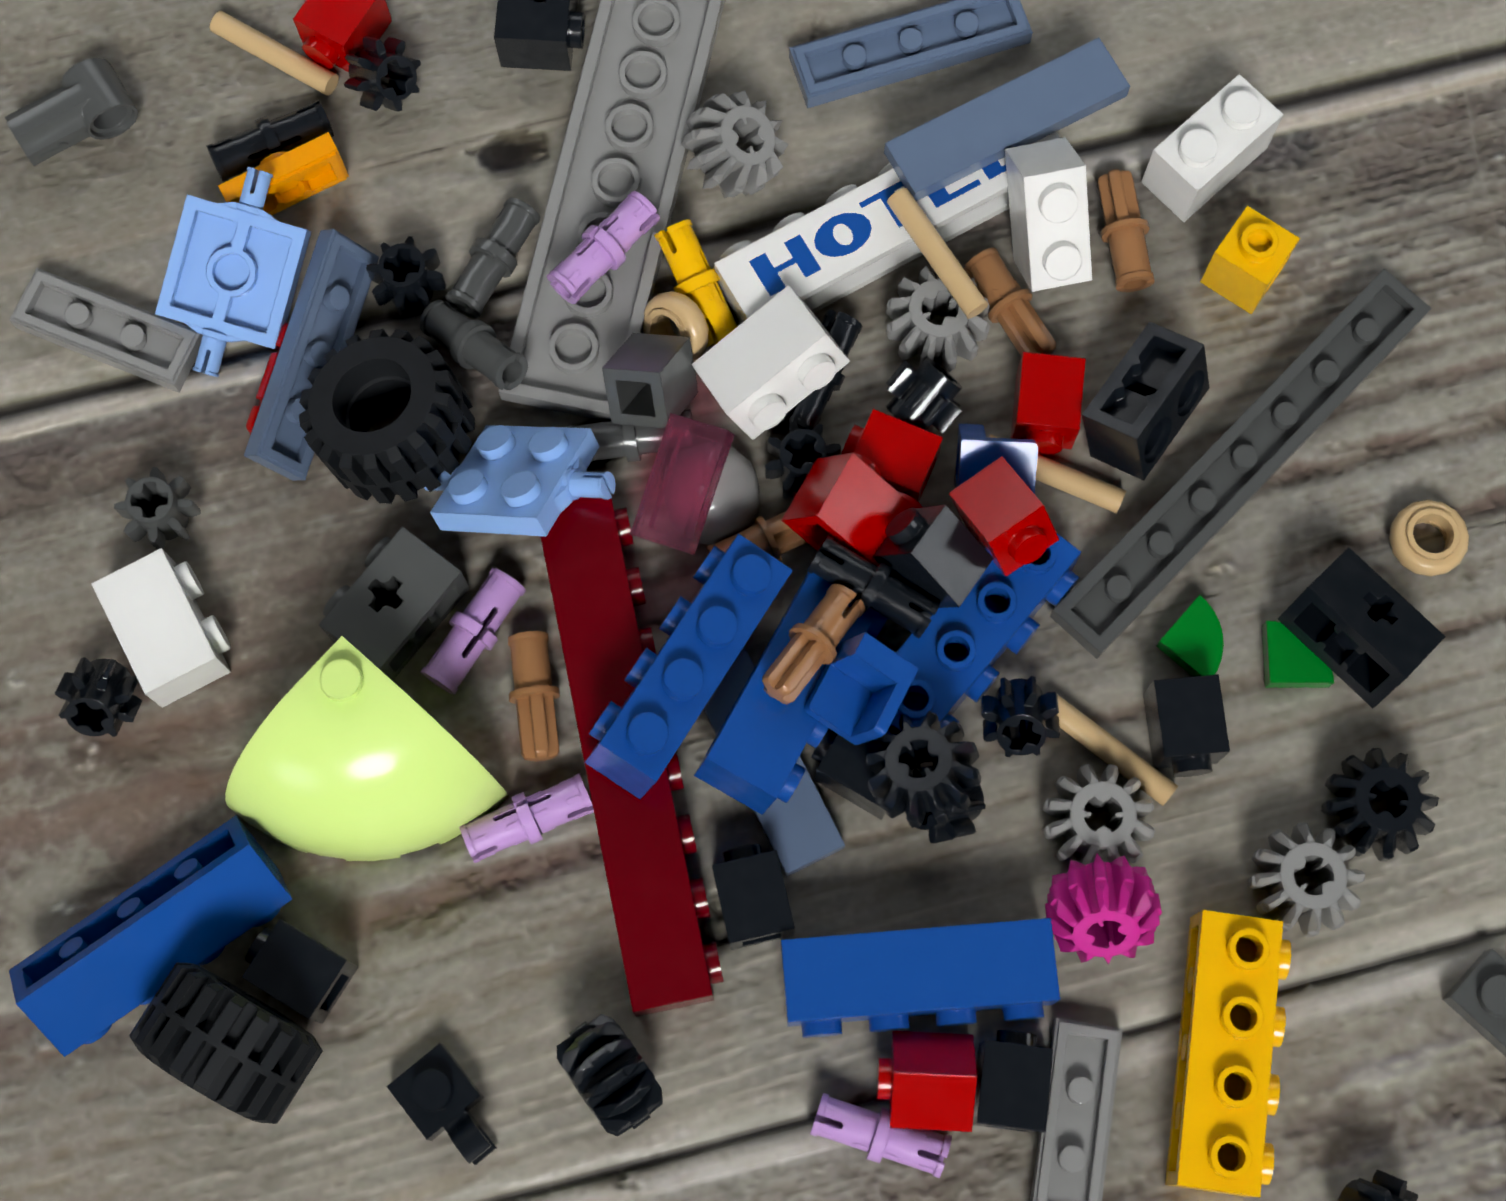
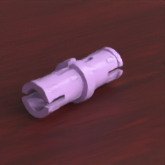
M631 191L598 226L590 225L582 233L583 241L576 249L547 274V279L551 282L552 288L567 302L576 304L609 269L617 270L625 262V253L632 245L660 221V215L656 214L657 209L639 192Z
M491 568L488 577L464 612L456 611L449 621L452 629L426 667L421 669L420 673L441 689L455 695L458 691V686L484 649L492 650L498 641L494 634L520 596L524 595L526 589L505 572L497 568Z
M579 773L555 786L538 791L527 797L524 792L512 796L513 803L498 808V810L482 817H477L459 828L473 862L478 863L499 851L529 840L531 845L543 840V833L569 821L592 814L594 810Z
M826 1093L822 1094L810 1135L816 1137L818 1135L868 1152V1160L880 1163L883 1157L933 1174L932 1176L940 1178L944 1169V1157L947 1158L952 1140L951 1135H943L931 1130L890 1128L889 1109L882 1107L880 1113L829 1097V1094Z

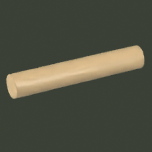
M218 11L213 16L210 23V31L326 96H329L335 90L339 80L336 73L223 11Z
M902 188L893 193L888 198L887 204L966 317L970 319L983 312L987 308L988 302L907 188Z
M992 434L989 436V438H999ZM1038 454L1037 481L1117 514L1126 490Z
M1058 695L1059 713L1056 715L1059 717L1060 728L1105 763L1117 766L1118 773L1126 779L1138 778L1141 781L1140 789L1163 806L1178 788V785Z

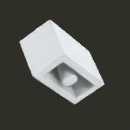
M1239 74L1153 150L1141 183L1180 220L1185 222L1268 148L1284 114Z
M1066 137L1005 149L1013 259L1032 292L1091 281L1092 266L1086 165Z
M788 285L691 365L726 415L754 440L765 430L779 424L787 412L813 391L826 386L834 378L835 374L846 366L850 360L811 309Z
M160 548L91 583L145 695L162 708L231 673L222 654L231 649L230 643L214 615L204 618L195 600L204 595V591L187 561L177 565Z

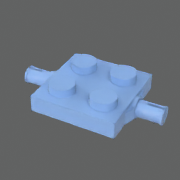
M247 167V174L239 203H215L188 194L186 196L155 314L183 322L197 333L203 335L195 366L192 369L196 372L219 377L218 373L227 342L248 341L272 349H279L276 346V342L283 324L287 323L311 231L279 222L271 214L263 210L271 178H273V174Z
M486 425L463 462L460 463L450 475L444 470L437 478L441 486L435 490L443 491L430 513L442 531L546 537L559 514L573 500H577L580 497L609 500L612 498L611 494L615 492L616 483L611 472H586L587 467L600 447L591 428Z

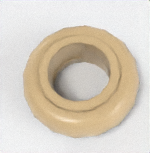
M675 291L657 294L645 307L644 334L676 336L670 323L671 319L676 324L680 336L690 337L693 360L695 362L704 354L708 344V326L704 314L698 305L684 294Z
M1422 500L1413 502L1398 512L1390 527L1389 542L1394 556L1402 566L1415 574L1432 577L1446 574L1461 563L1468 551L1469 534L1465 521L1455 509L1443 502ZM1426 523L1438 528L1445 541L1444 550L1439 553H1431L1420 548L1415 542L1413 535L1416 524Z

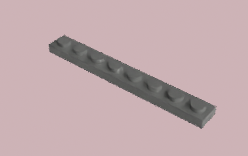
M1383 269L1053 609L1050 617L1090 654L1098 659L1406 338L1432 308L1386 269Z

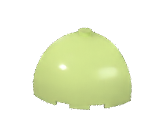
M343 636L290 689L262 722L236 762L225 793L226 804L234 813L275 841L301 852L341 858L346 861H378L400 858L403 854L422 850L437 843L441 845L461 835L460 826L468 824L477 817L493 812L509 797L498 781L450 733Z

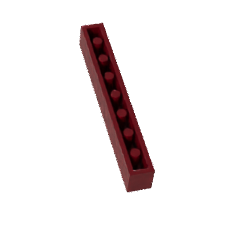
M580 497L577 500H573L559 514L546 537L541 536L584 763L599 742L589 735V732L610 701H613L620 707L623 706L634 689L633 686L624 680L643 651L648 648L656 654L651 627L638 629L634 606L646 604L639 567L626 569L622 550L623 546L634 544L627 508L614 509L612 498L604 500L602 498ZM677 751L657 782L641 799H638L585 763L633 1013L636 1017L714 1001L711 985L724 982L716 942L706 945L702 943L698 919L710 917L703 878L689 879L685 855L697 852L690 815L677 816L672 791L684 789Z

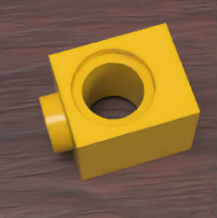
M1247 205L1214 252L1200 283L1252 314L1285 267L1300 238Z

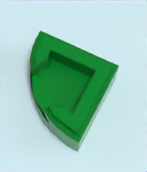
M1199 595L1161 638L1156 647L1193 677L1215 675L1222 660L1224 647L1222 628L1216 613L1209 603Z
M1267 620L1261 627L1265 688H1329L1334 684L1332 670L1281 622Z

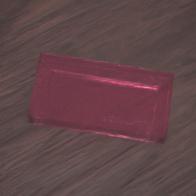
M670 413L630 534L652 543L695 555L735 434L727 429Z

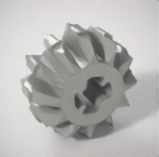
M745 90L734 92L729 97L724 93L716 94L705 101L703 108L700 107L691 114L686 122L691 132L684 136L681 146L695 154V157L689 161L687 169L698 170L700 168L705 174L702 189H712L719 184L724 198L735 197L740 193H743L745 196L748 194L753 195L763 189L765 183L778 175L783 168L778 157L784 154V150L789 144L775 136V132L779 129L783 120L769 121L765 116L767 100L756 101L751 105Z
M927 266L920 270L919 284L904 277L898 284L897 293L899 297L889 299L886 308V315L892 319L887 324L886 335L890 341H902L898 351L901 360L909 359L916 354L921 356L920 365L926 358L932 361L933 359H940L942 366L949 373L956 368L957 355L969 361L973 360L977 356L979 349L976 341H983L988 337L990 325L983 318L988 315L989 302L983 312L968 319L940 279H935L933 272ZM971 278V280L973 281V283H974V284L976 285V287H977V283L975 282V279H974V278ZM934 314L945 317L942 325L931 323Z
M1090 764L1081 765L1078 769V784L1071 778L1061 776L1055 783V787L1063 799L1048 798L1043 805L1044 812L1061 819L1050 823L1043 829L1044 837L1046 839H1056L1064 836L1067 841L1058 850L1056 857L1061 862H1064L1077 851L1082 854L1079 863L1084 865L1093 863L1097 853L1104 862H1112L1119 855H1125L1127 861L1136 863L1143 856V853L1135 840L1149 841L1154 837L1155 829L1151 825L1137 820V818H1142L1154 810L1153 801L1141 800L1134 802L1131 798L1140 788L1141 781L1133 777L1123 787L1116 785L1119 774L1118 767L1112 764L1105 768L1100 782H1098L1095 771ZM1103 808L1112 818L1105 824L1106 827L1102 826L1095 832L1089 828L1086 821L1091 816V812L1095 813Z
M1305 822L1298 823L1293 827L1291 837L1280 829L1270 834L1268 840L1271 850L1260 848L1253 853L1251 858L1256 866L1267 872L1248 878L1249 888L1267 890L1269 897L1256 905L1257 911L1260 914H1265L1277 907L1281 910L1277 920L1283 921V932L1290 930L1298 920L1300 929L1305 937L1318 935L1321 922L1331 930L1343 926L1345 921L1341 909L1353 911L1359 908L1361 904V899L1357 894L1347 887L1362 883L1366 875L1358 869L1347 870L1344 862L1354 857L1356 848L1348 845L1338 851L1333 850L1332 846L1335 841L1334 829L1325 828L1314 840L1312 830L1308 823ZM1304 867L1308 868L1305 875L1308 876L1314 873L1318 882V886L1307 893L1304 892L1307 884L1298 887L1294 878V873Z

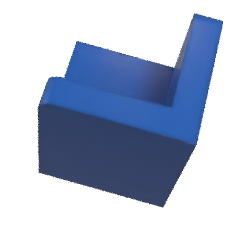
M958 424L954 477L955 488L1003 456L1035 494L1038 445L1036 441L1032 439L986 437L983 425Z
M864 632L839 643L835 647L837 652L835 660L824 667L804 706V710L808 715L855 746L883 737L886 734L919 669Z

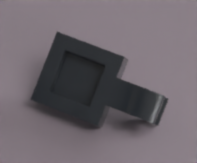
M439 1043L386 1086L426 1140L433 1141L446 1130L462 1156L469 1164L473 1162L474 1165L480 1163L497 1148L469 1112L484 1096L443 1044Z

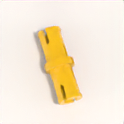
M686 219L667 227L666 232L665 230L659 231L654 237L659 242L678 284L673 290L688 296L704 314L708 326V344L706 348L716 345L738 326L718 284L720 278L715 269H711L692 228L691 220Z

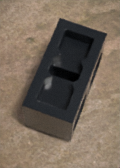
M1149 322L1082 414L1090 457L1144 481L1210 388L1204 344Z

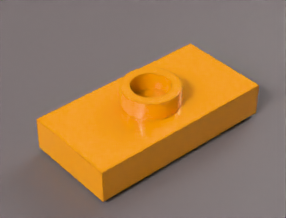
M329 132L288 152L273 153L264 158L259 166L255 167L259 171L273 174L263 208L264 211L271 215L291 207L349 177ZM247 172L218 185L226 202L239 203Z

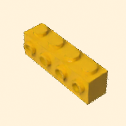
M1201 910L1190 917L1165 1185L1260 1198L1261 1185H1269L1274 1170V1147L1271 1143H1265L1267 1115L1274 1116L1276 1114L1280 1098L1279 1076L1271 1074L1273 1047H1280L1282 1045L1286 1026L1284 1007L1276 1006L1278 980H1286L1291 963V943L1289 940L1282 939L1283 921L1209 910Z

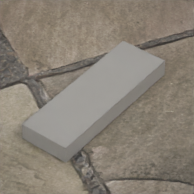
M36 268L9 319L15 328L178 393H180L196 361L203 336L192 328L39 268Z
M1062 1018L1053 1019L1050 1048L1053 1049L1046 1132L1040 1133L1038 1136L1030 1201H1102L1122 1028Z

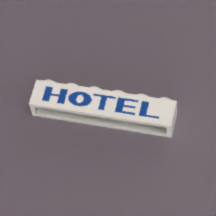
M1054 132L1034 143L1058 139L1060 136L1057 132ZM1005 157L917 201L945 243L1009 209ZM890 163L879 172L878 177L859 187L854 184L844 186L834 192L827 199L825 205L806 215L802 212L791 214L781 220L774 227L772 233L753 243L749 240L736 243L721 255L720 260L714 263V269L720 278L718 282L720 289L738 325L743 323L788 285L815 313L923 255L887 204L888 198L893 193L905 188Z

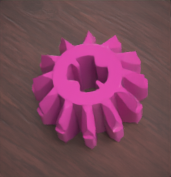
M1097 853L1093 863L1084 865L1070 860L1067 873L1052 875V886L1049 888L1050 893L1047 894L1048 903L1045 904L1046 918H1051L1053 935L1058 942L1060 952L1076 951L1081 963L1087 962L1095 956L1103 957L1109 965L1113 956L1122 954L1129 958H1135L1137 946H1147L1154 943V932L1156 927L1160 925L1159 916L1162 914L1159 894L1155 893L1152 879L1148 876L1146 867H1131L1125 855L1118 857L1112 862H1104Z

